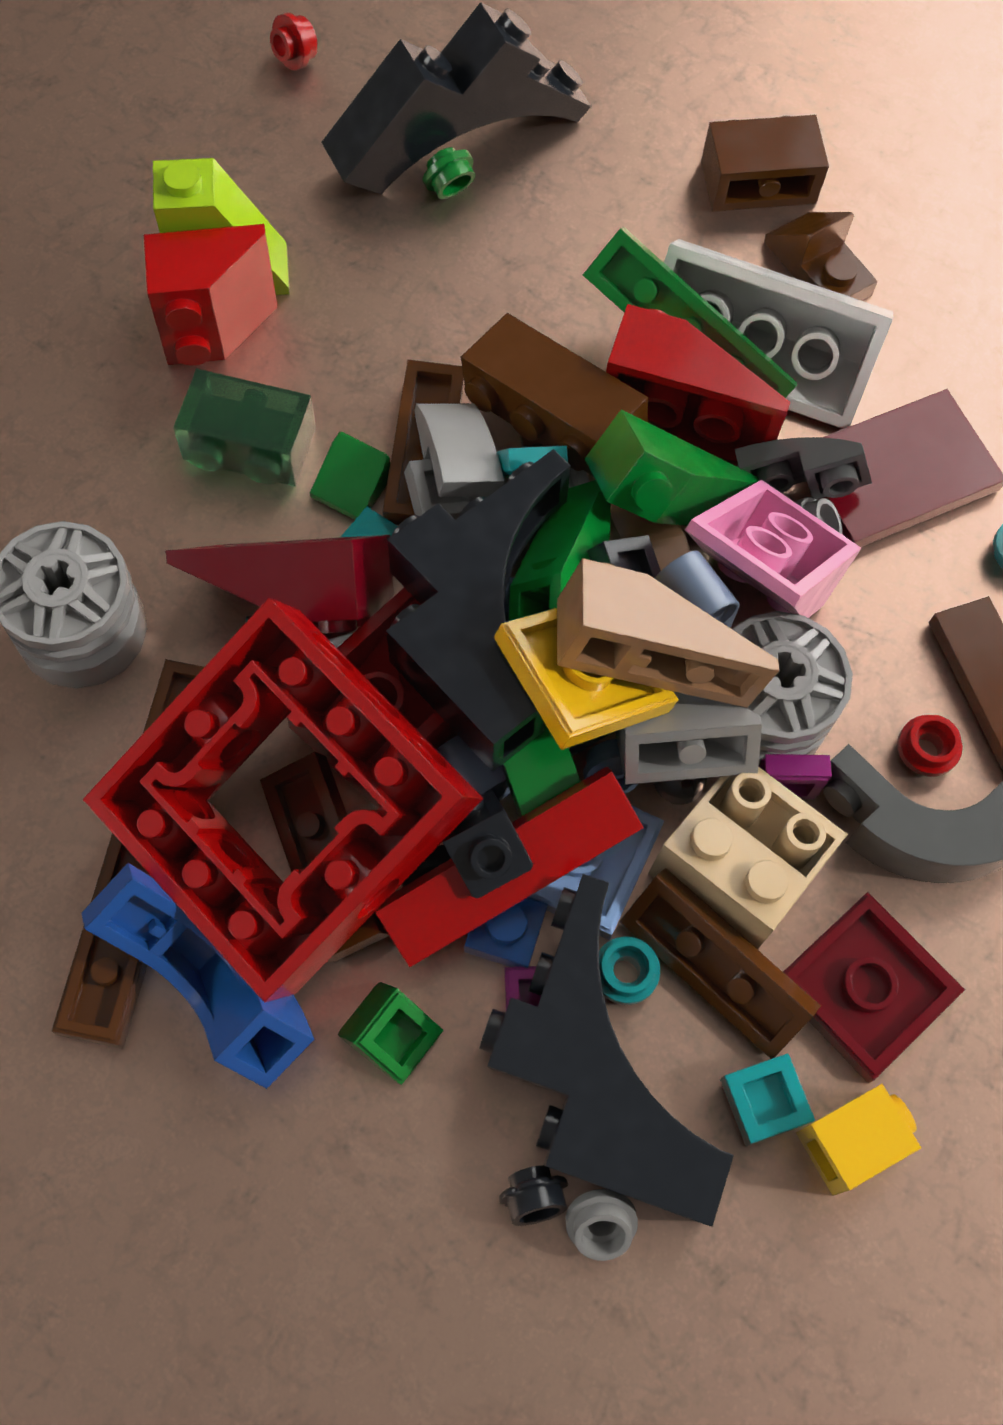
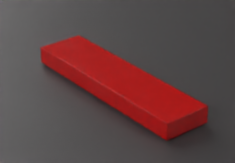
M606 766L512 822L533 863L532 869L480 898H474L451 858L392 893L375 913L409 968L643 829L642 823L613 772Z

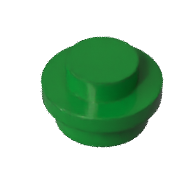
M453 147L442 149L428 160L426 164L428 169L424 173L422 181L427 190L435 191L439 199L451 198L461 193L474 181L476 177L472 169L474 160L468 150H455Z

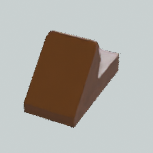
M808 212L769 232L765 236L764 243L796 279L861 301L872 296L878 283L877 279L844 243L854 218L852 212Z

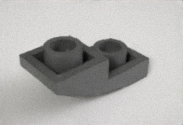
M799 437L761 442L735 449L740 469L757 476L759 480H763L780 493L787 491L795 484L807 481L811 495L816 500L824 497L838 498L851 494L858 487L872 483L862 443L823 437Z

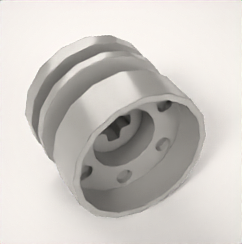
M60 521L37 525L13 538L1 551L0 623L33 673L53 685L78 689L103 684L128 668L141 651L147 631L143 603L136 587L132 583V577L127 570L124 558L109 537L89 525Z
M780 611L751 616L732 630L777 658L779 662V672L747 708L759 714L762 721L759 764L765 754L814 755L839 718L851 696L853 673L845 649L827 628L806 616Z

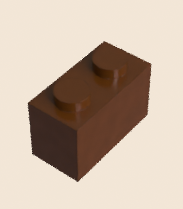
M816 115L709 122L701 164L712 212L817 204L829 163Z

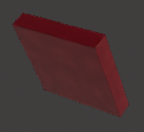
M869 892L862 896L783 971L821 1005L809 1022L868 1084L874 1081L965 990Z

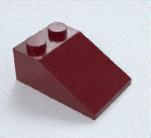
M390 535L222 544L165 550L166 564L258 606H261L268 598H272L297 608L311 622H318V629L322 633L356 631L357 626H362L394 596L393 575L390 571L387 541Z

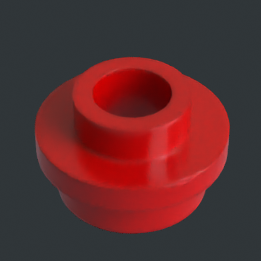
M284 13L275 17L270 33V45L275 57L290 70H299L306 67L309 60L316 56L318 49L317 37L312 24L306 17L302 15L295 16L292 13Z
M921 715L911 719L901 730L897 741L898 752L904 764L915 773L927 777H937L951 771L959 762L963 750L958 728L949 719L939 715ZM927 740L931 742L937 749V755L933 756L926 753L920 747L919 741Z

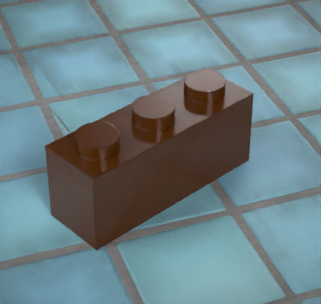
M506 313L461 356L464 390L470 402L474 403L479 410L483 412L491 411L510 423L526 440L538 441L546 447L567 446L568 463L571 465L570 468L576 471L584 470L593 476L585 458L621 409L648 422L647 396L509 313Z

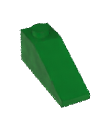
M622 409L585 458L607 502L659 524L688 526L691 519L760 481L757 476Z

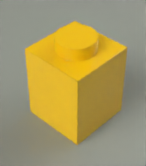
M883 1084L872 1088L795 1132L832 1196L852 1190L921 1149L913 1134L916 1132L917 1127L910 1110L897 1095H889Z

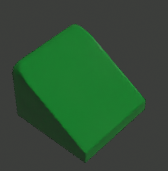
M339 432L324 459L310 491V497L355 520L367 506L369 508L373 507L387 486L390 457L384 452L344 432Z
M379 982L338 1032V1036L391 1079L402 1085L444 1030L398 988Z

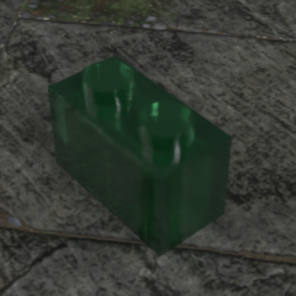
M196 368L173 429L183 460L189 461L200 469L207 471L224 469L245 474L250 479L262 484L271 485L279 482L296 487L316 425L311 395Z

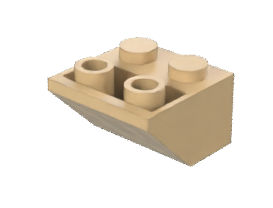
M758 767V773L721 776L664 843L648 874L655 878L665 868L669 870L756 949H759L848 834Z

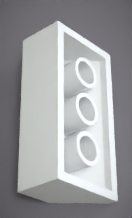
M680 239L670 243L664 263L797 382V386L786 397L790 401L788 410L842 429L850 427L893 321V311Z

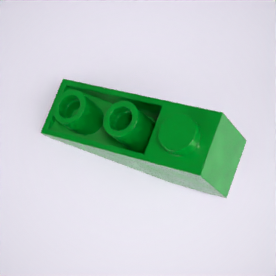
M596 480L568 488L567 502L550 515L539 527L510 585L509 621L557 608V599L582 558L590 560L587 550L604 541H610L611 503L606 501Z

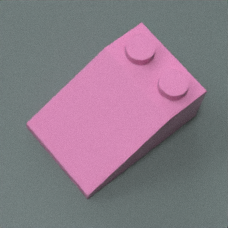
M763 480L756 482L691 519L685 529L703 552L718 562L719 569L725 575L738 582H747L767 596L770 606L776 611L803 615L807 618L825 604L861 550V547Z

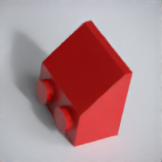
M264 224L143 234L147 295L168 365L184 364L197 366L209 361L226 360L277 309L276 292Z

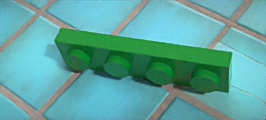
M625 227L620 228L583 273V276L623 312H625L627 304L645 309H657L670 316L687 320L783 397L786 398L797 386V382Z

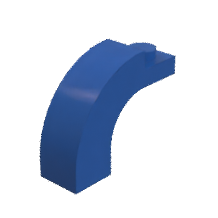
M127 863L82 911L81 915L85 930L147 964L168 980L183 995L198 1015L206 1032L213 1059L219 1064L267 1089L315 1040L303 1010L294 995L264 1003L151 876L130 863Z

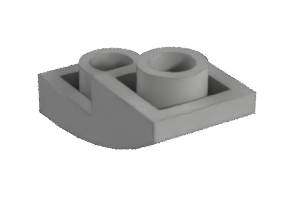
M474 403L416 404L414 412L423 458L431 459L439 497L489 496L503 486L502 469L491 433L484 417Z

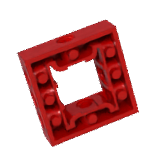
M268 598L82 800L262 1001L266 1003L296 994L484 798L299 609ZM287 717L296 727L308 729L339 761L334 767L343 777L355 778L381 806L377 810L362 809L353 811L344 817L334 827L338 832L337 836L305 869H294L283 882L208 800Z

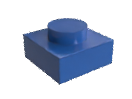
M531 898L520 901L470 931L464 945V952L509 967L528 968L548 904Z

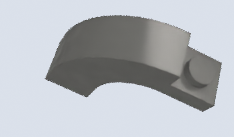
M849 744L831 760L832 777L823 788L824 795L835 810L844 816H852L861 824L845 843L871 863L904 878L930 883L971 881L990 875L1003 868V781L986 798L975 805L958 810H937L922 806L905 797Z

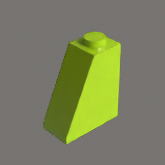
M214 158L153 161V210L159 233L264 224L276 295H289L286 241Z

